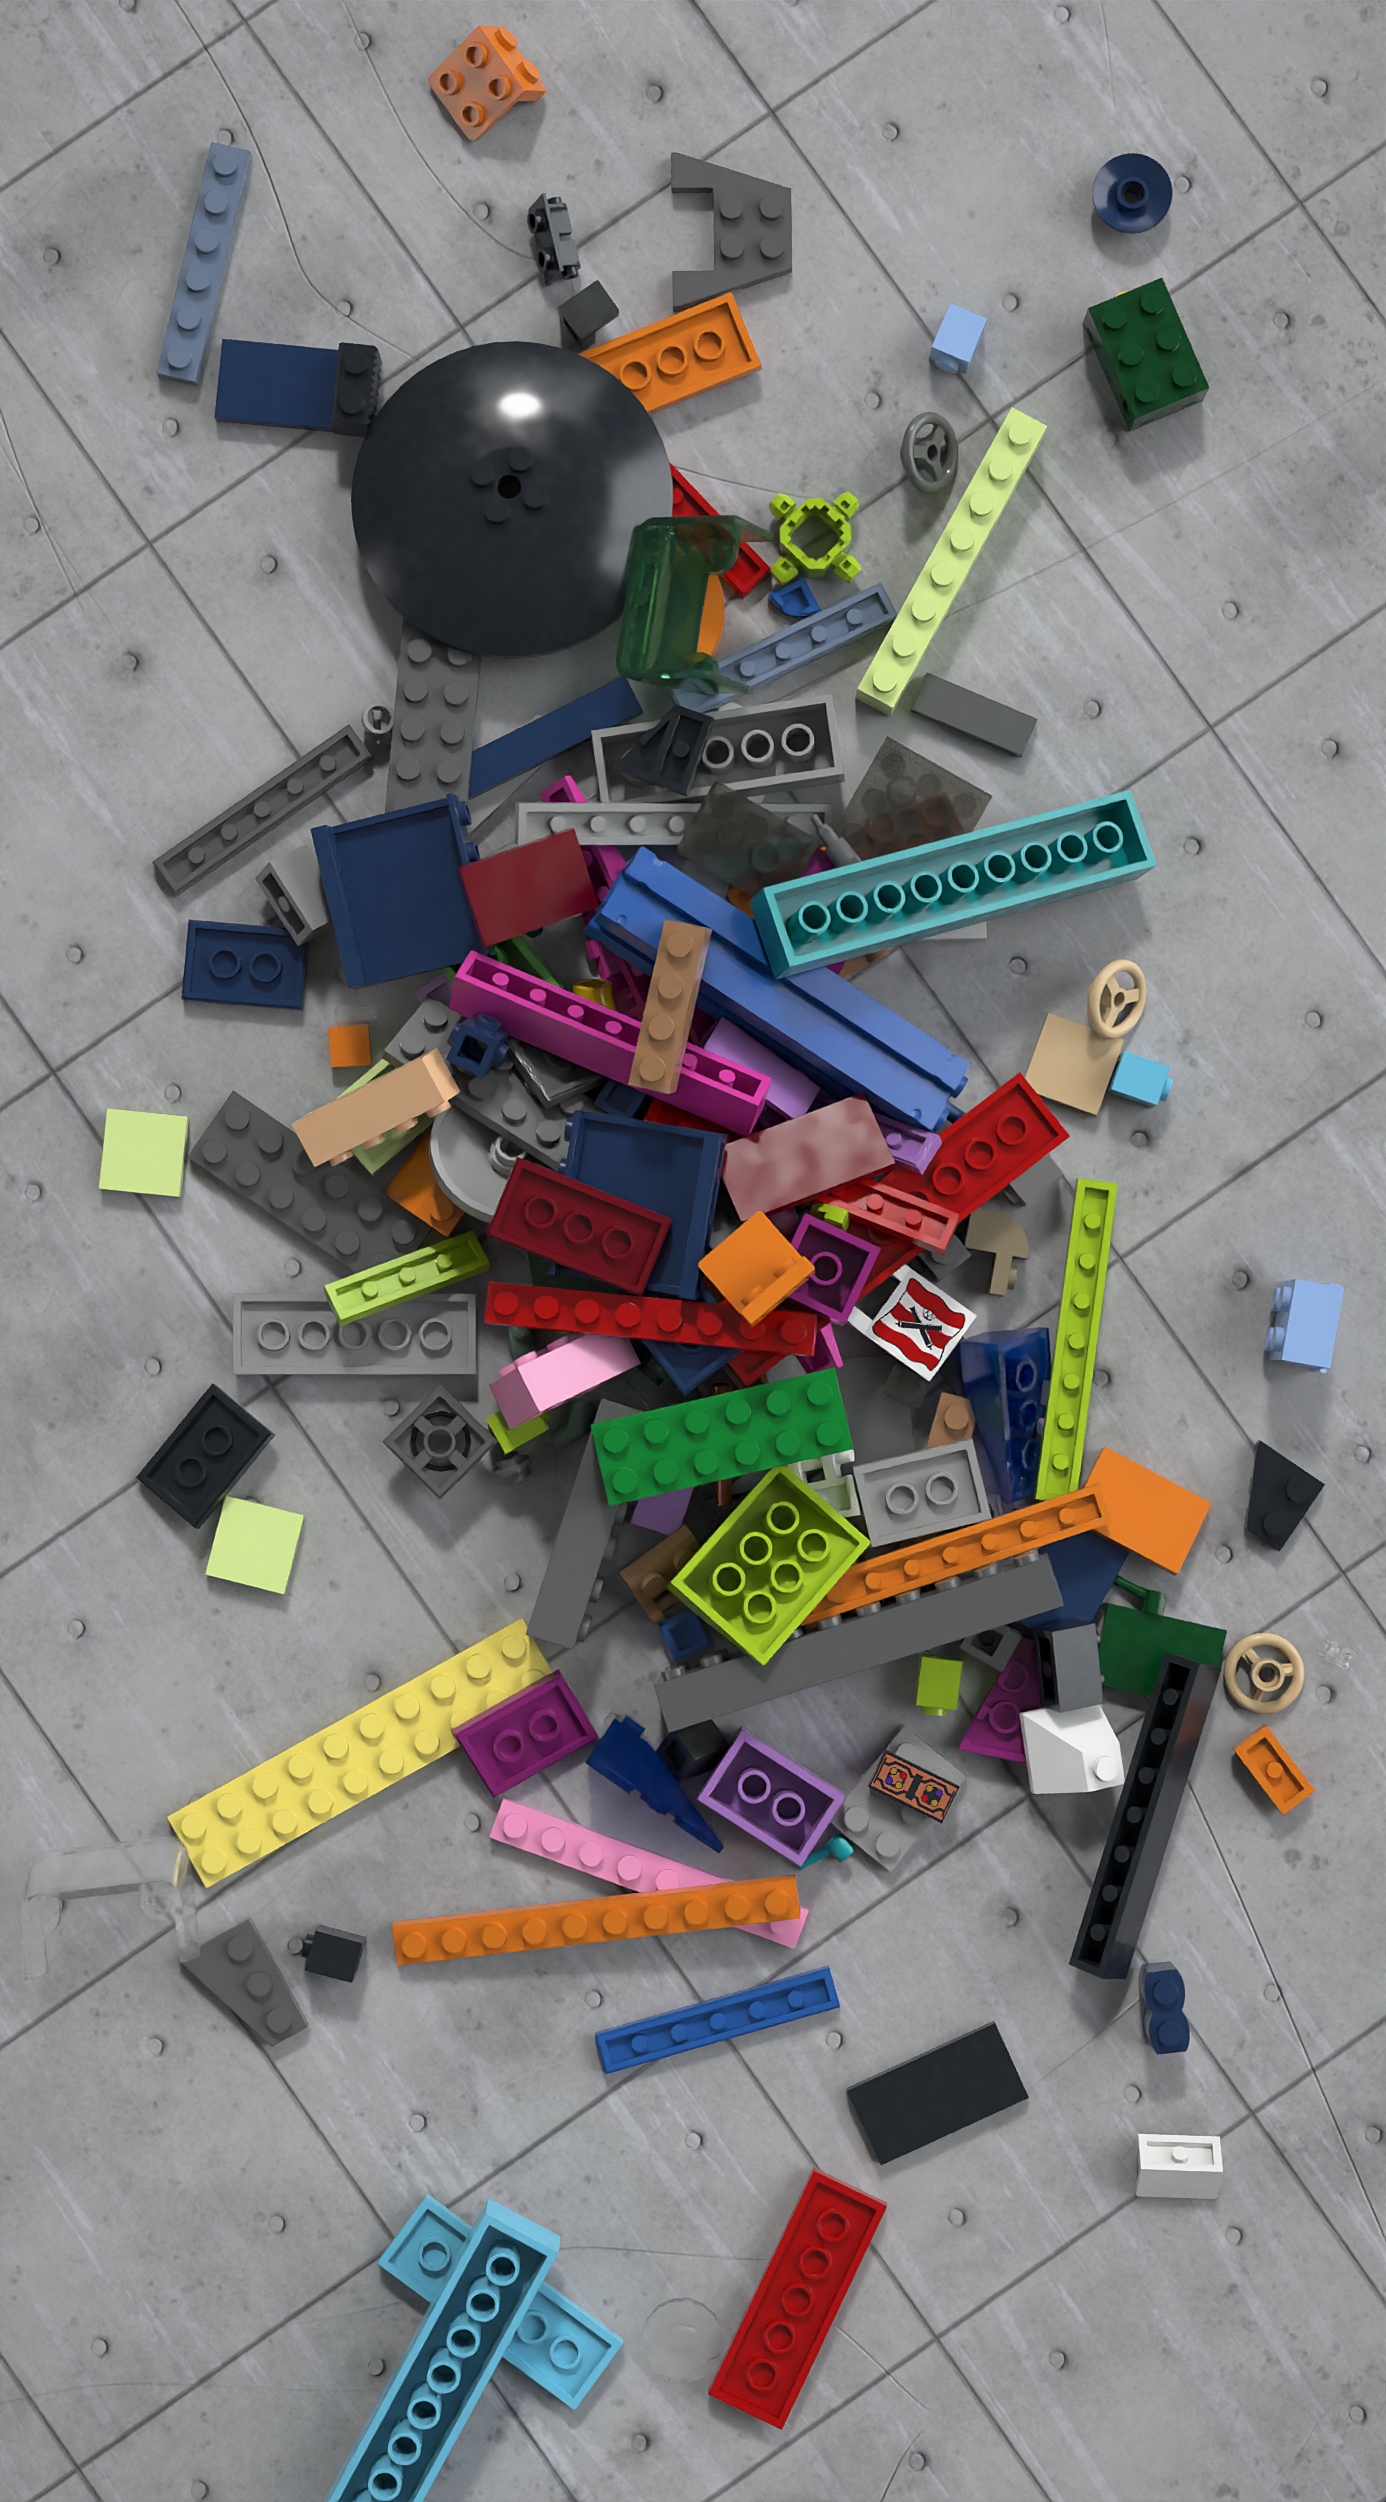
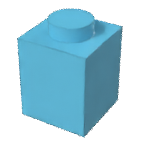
M1124 1051L1119 1055L1107 1093L1153 1108L1158 1105L1159 1100L1165 1102L1173 1083V1079L1167 1077L1170 1066Z

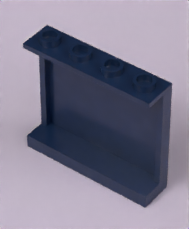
M450 793L446 794L447 798L332 827L323 825L310 829L348 989L358 990L463 964L471 950L487 957L496 956L495 945H499L500 942L488 947L481 945L457 871L458 867L481 859L476 842H470L466 826L472 824L466 801L460 802L459 796Z
M575 1110L574 1117H568L566 1122L564 1140L569 1142L567 1158H562L560 1161L558 1173L671 1218V1224L644 1289L678 1295L680 1298L691 1300L700 1299L705 1274L699 1268L698 1263L708 1255L728 1134L585 1110ZM544 1258V1263L550 1265L548 1275H565L603 1282Z

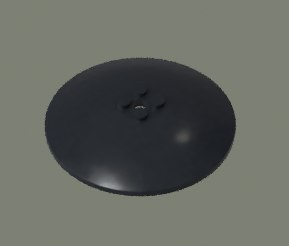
M522 341L493 342L456 351L436 360L402 384L386 401L369 427L357 456L351 490L352 521L361 557L372 580L394 610L412 626L428 637L465 653L499 659L533 658L570 649L591 639L622 617L639 599L659 567L668 543L673 515V482L663 440L653 420L635 395L613 374L593 361L559 347ZM506 480H515L521 485V491L516 497L507 499L498 493L499 486Z

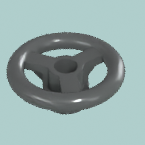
M924 412L916 416L908 425L900 449V459L909 481L916 489L927 494L941 492L950 484L955 475L959 455L958 443L953 428L943 416L934 412ZM927 424L934 425L932 432L926 437L916 438L923 426ZM943 438L947 453L944 470L939 460L940 444ZM918 470H925L932 476L933 482L922 478Z

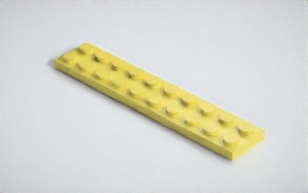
M522 1617L170 1814L167 1818L205 1887H210L460 1747L461 1745L453 1733L454 1728L552 1673L553 1671L535 1638L526 1635L528 1626L524 1618Z

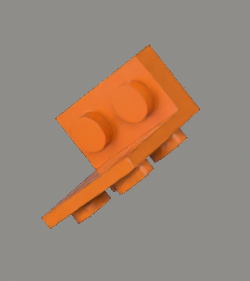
M757 1211L698 1263L701 1271L751 1328L814 1275L816 1269L805 1256H800L762 1211Z

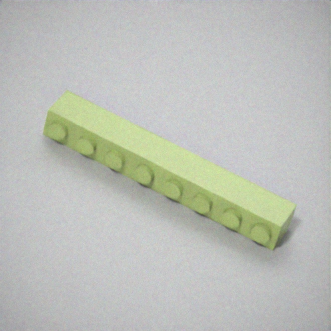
M1011 407L858 686L856 699L889 717L892 715L1041 443L1047 428L1046 425Z

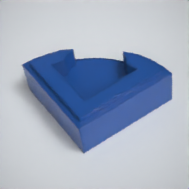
M803 576L768 594L767 597L777 610L793 618L805 619L822 611Z

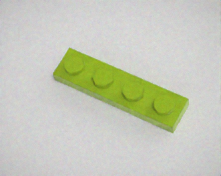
M471 1230L324 1285V1294L341 1327L488 1271L490 1263L474 1231Z

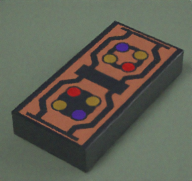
M885 1749L868 1784L869 1788L940 1823L943 1822L960 1787L958 1784Z

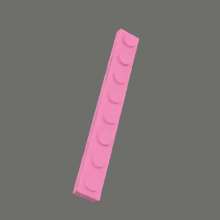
M505 1797L489 1836L495 1840L640 1893L734 1882L733 1880ZM800 1905L801 1919L733 1927L795 1949L809 1910Z

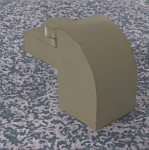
M977 1208L967 1216L962 1244L967 1250L993 1254L986 1294L1003 1297L1006 1296L1007 1289H1014L1018 1266L1011 1265L1012 1258L1029 1259L1028 1240L1023 1229L1011 1217L1003 1213Z

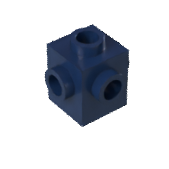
M479 1014L476 1017L472 1015L462 1024L459 1022L455 1024L447 1042L451 1049L446 1060L455 1064L456 1068L465 1074L483 1078L494 1067L500 1069L510 1049L509 1046L505 1045L509 1032L501 1029V1023L490 1016ZM477 1040L485 1044H488V1047L481 1048L478 1045Z

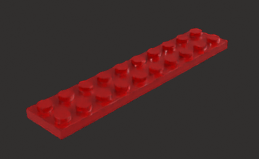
M1019 1072L939 1134L942 1144L922 1175L896 1167L878 1182L960 1214L959 1222H961L1063 1143L1070 1135L1021 1072ZM850 1219L846 1230L847 1233L881 1248L856 1302L925 1250V1248ZM727 1299L720 1303L722 1305H731ZM786 1300L773 1309L811 1313ZM818 1316L816 1333L831 1321ZM745 1350L729 1362L728 1365L747 1388L788 1355Z

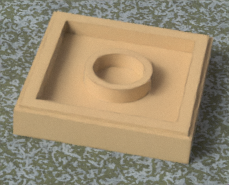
M1048 1012L1024 1077L1040 1097L1097 1116L1124 1040L1120 1038H1104L1098 1035L1093 1028Z

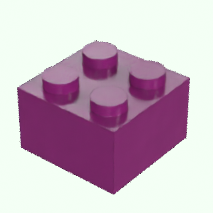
M805 1213L797 1226L790 1244L801 1257L805 1256L816 1268L815 1274L785 1300L842 1327L848 1321L881 1248Z

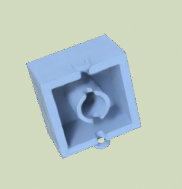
M1300 1279L1282 1281L1281 1288L1275 1287L1271 1302V1311L1276 1312L1274 1328L1268 1327L1264 1342V1350L1270 1352L1268 1360L1312 1368L1311 1371L1326 1373L1327 1369L1331 1367L1344 1287L1334 1283L1322 1284Z

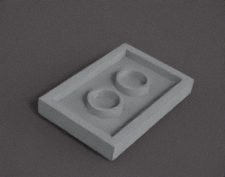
M972 1438L853 1466L872 1547L991 1519Z
M904 1724L847 1793L844 1801L830 1821L833 1826L890 1872L933 1819L868 1787L885 1749L959 1786L967 1778L963 1772Z

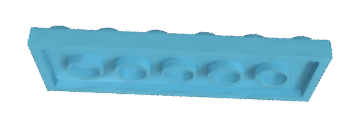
M427 2193L380 2256L377 2264L431 2303L472 2226ZM544 2280L502 2357L575 2410L623 2345L624 2339Z

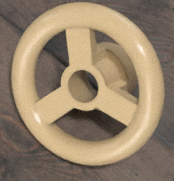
M1116 960L1109 963L1098 973L1088 988V1019L1094 1031L1104 1038L1115 1039L1125 1035L1136 1025L1143 1012L1147 995L1146 980L1143 972L1134 962ZM1127 972L1133 979L1134 987L1126 990L1120 988L1115 974ZM1133 1002L1126 1018L1120 1024L1113 1026L1118 1012L1127 1003Z
M1256 1633L1243 1638L1231 1649L1224 1665V1681L1230 1696L1238 1705L1250 1712L1270 1714L1283 1710L1297 1698L1304 1683V1665L1299 1652L1288 1640L1271 1633ZM1258 1645L1276 1647L1287 1656L1290 1663L1279 1664L1273 1659H1261L1252 1647ZM1241 1656L1251 1667L1250 1678L1253 1685L1249 1696L1242 1692L1236 1680V1667ZM1263 1667H1269L1272 1672L1270 1679L1267 1681H1261L1259 1678V1672ZM1292 1675L1291 1684L1281 1697L1273 1701L1261 1702L1264 1692L1277 1690L1283 1684L1284 1677Z

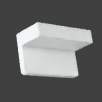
M1138 2134L1137 2156L1139 2172L1136 2182L1137 2196L1216 2199L1218 2197L1223 2175L1220 2137Z

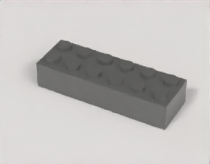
M601 1398L594 1423L646 1411ZM592 1429L526 1635L572 1650L576 1640L583 1643L585 1641L592 1620V1616L586 1615L585 1612L589 1601L593 1603L598 1601L605 1579L598 1576L601 1562L610 1563L617 1539L610 1537L614 1523L622 1525L629 1503L625 1502L609 1506Z

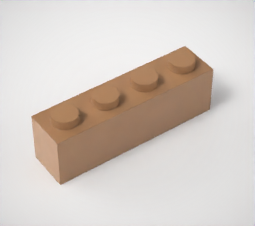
M664 920L628 1085L666 1094L676 1092L712 929L675 920Z

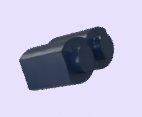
M1171 1961L1142 1964L1138 1976V1985L1142 1999L1146 2003L1143 2014L1145 2036L1157 2055L1186 2052L1190 2041V2029L1187 2018L1182 2012L1185 2002V1985L1182 1976Z

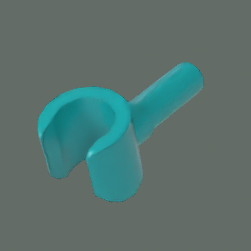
M836 1834L819 1850L809 1854L802 1866L798 1865V1867L802 1870L825 1859L830 1854L841 1863L852 1854L854 1845L845 1835Z

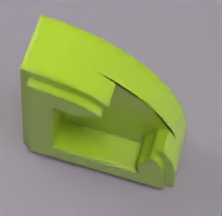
M815 1203L808 1214L845 1232L850 1223L847 1210L828 1204Z

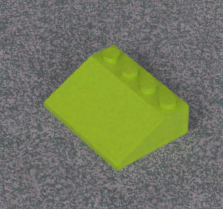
M787 1466L769 1469L670 1581L666 1588L696 1615L760 1665L764 1666L870 1545L871 1541Z

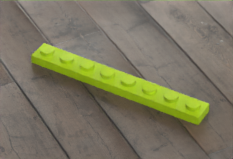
M1077 1178L1075 1182L1034 1499L1045 1501L1078 1490L1118 1183Z

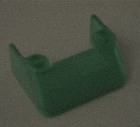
M736 515L652 517L645 520L639 526L634 540L616 654V668L618 672L633 681L696 694H748L750 686L719 674L717 660L707 653L697 652L709 575L724 574L733 567L737 559L740 542H772L773 533Z

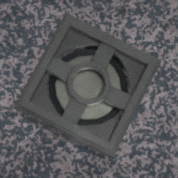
M439 1384L382 1442L441 1499L483 1458L498 1440L442 1384Z

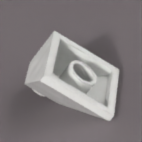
M1100 1705L1062 1713L1047 1708L1019 1713L1031 1793L1091 1792L1124 1784L1125 1778L1120 1743Z

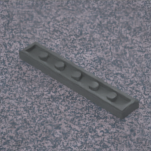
M348 724L152 863L175 896H179L373 760V757L350 724Z

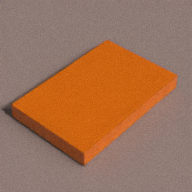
M1104 1446L1082 1488L1096 1483L1100 1484L1112 1523L1089 1531L1171 1575H1177L1212 1503Z

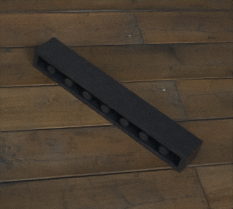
M1164 1652L1069 1965L1101 1979L1127 1978L1222 1667L1188 1655Z

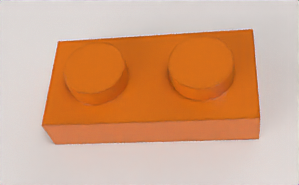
M1263 1724L1232 1747L1282 1815L1316 1791L1267 1725Z

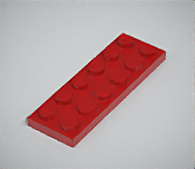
M814 2167L812 2168L708 2388V2395L780 2430L783 2429L885 2213L887 2202Z

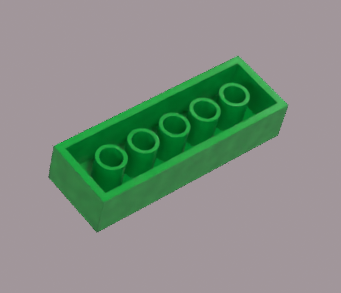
M835 1368L591 1424L609 1506L853 1450Z

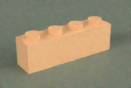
M436 1048L313 1110L291 1125L314 1167L328 1160L331 1166H335L353 1156L350 1149L361 1144L365 1151L384 1141V1132L393 1128L396 1134H399L418 1124L416 1116L426 1112L429 1118H432L449 1109L451 1105L448 1100L458 1094L460 1090Z

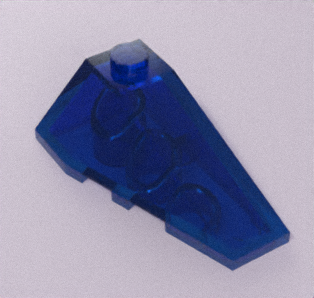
M1037 1327L984 1332L960 1340L963 1383L1002 1502L1011 1504L1034 1495L1041 1450L1040 1443L1035 1440L1037 1423L1039 1418L1045 1419L1046 1405L1040 1404L1043 1380L1050 1381L1052 1368L1049 1328Z
M615 1714L588 1752L585 1763L630 1794L634 1789L640 1792L641 1795L639 1797L647 1803L648 1807L665 1816L669 1813L674 1817L673 1822L720 1854L724 1848L723 1840L681 1782H677L657 1753V1749L650 1739L643 1734L646 1727L627 1714L624 1719Z

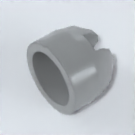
M384 702L371 703L362 713L361 721L364 729L375 736L386 734L393 727L394 711ZM374 710L380 711L379 730L373 728Z

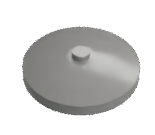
M450 1103L451 1107L436 1115L428 1148L434 1177L442 1191L455 1205L477 1219L490 1223L516 1157L557 1172L452 1103Z

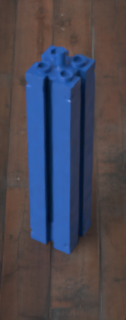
M641 846L632 859L623 866L604 900L582 932L594 941H601L605 948L652 978L665 919L710 928L712 933L695 1007L716 1021L722 1016L764 1047L772 1050L794 1069L804 1072L821 1090L837 1100L842 1101L864 1092L872 1112L929 1132L932 1130L937 1132L945 1120L953 1124L966 1114L948 1100L950 1097L957 1098L966 1086L968 1078L964 1074L970 1066V1062L958 1054H951L949 1048L825 966L775 980L756 921L668 862L658 860L656 854L644 846Z

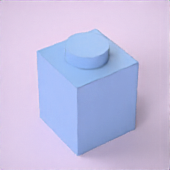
M950 303L932 345L929 359L934 360L935 365L945 372L955 374L957 371L966 374L984 332L987 318Z

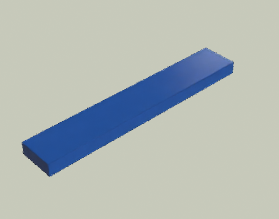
M828 1965L595 2032V2038L605 2073L609 2074L841 2006Z

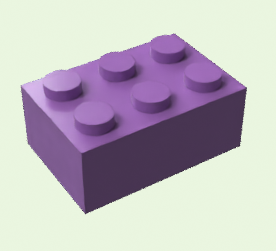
M741 1725L730 1742L729 1748L715 1765L697 1793V1799L801 1867L844 1801V1792Z

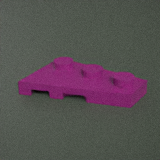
M1021 1638L1003 1672L1000 1671L971 1721L957 1746L958 1750L1026 1763L1019 1713L1044 1708L1040 1705L1034 1639Z

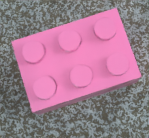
M576 1333L570 1337L569 1335L564 1336L536 1353L533 1351L514 1360L512 1364L498 1371L501 1378L490 1384L489 1387L511 1430L616 1379L641 1364L630 1340L627 1338Z

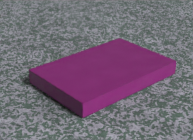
M559 1669L453 1729L454 1736L493 1798L599 1738L596 1729Z

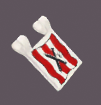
M905 1264L891 1275V1277L900 1281V1284L874 1320H871L854 1306L846 1324L930 1382L977 1315Z

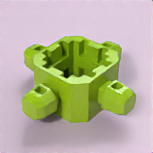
M845 492L832 502L833 507H831L822 498H807L797 509L794 500L786 494L779 493L770 502L769 509L779 523L784 521L779 530V551L785 557L780 556L772 565L770 575L779 584L784 585L798 575L797 569L807 578H823L833 568L835 569L833 574L840 580L849 584L853 582L861 573V567L851 554L848 556L845 554L849 551L851 545V525L847 521H850L858 511L860 504L858 499L850 492ZM813 515L817 519L821 518L827 526L838 534L839 542L823 558L820 557L817 562L812 557L809 559L803 551L792 543L791 535L807 518L810 519Z

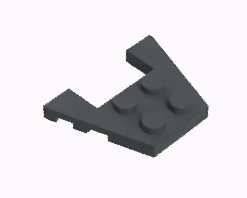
M671 152L672 193H713L714 270L672 271L673 311H681L687 309L688 305L703 300L710 301L726 292L741 287L745 289L792 273L791 188L684 154Z

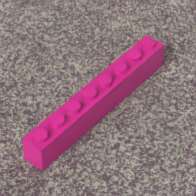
M470 951L454 978L449 1004L450 1010L466 1017L472 1015L478 1017L479 1014L490 1016L501 1023V1029L509 1032V1035L741 1135L746 1137L750 1135L764 1108L772 1082L771 1077L689 1042L686 1045L675 1093L666 1094L628 1085L642 1022L478 952Z

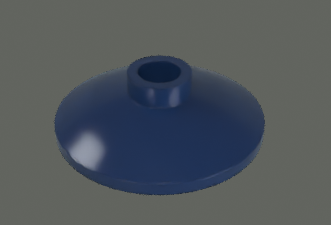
M1138 153L1122 154L1109 160L1099 170L1092 189L1093 204L1102 221L1116 231L1129 234L1142 233L1157 226L1169 211L1173 196L1170 177L1162 165L1153 158ZM1126 193H1133L1138 201L1134 204H1129L1124 200L1123 196Z

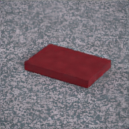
M574 828L565 829L457 868L483 947L494 945L599 907Z

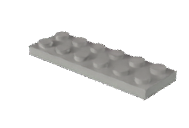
M233 1293V1374L477 1375V1294L427 1293L340 1327L324 1293Z

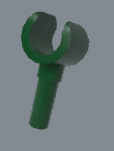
M1119 1575L1116 1576L1113 1582L1114 1585L1135 1596L1144 1598L1141 1611L1157 1615L1163 1614L1166 1598L1161 1592L1140 1587Z

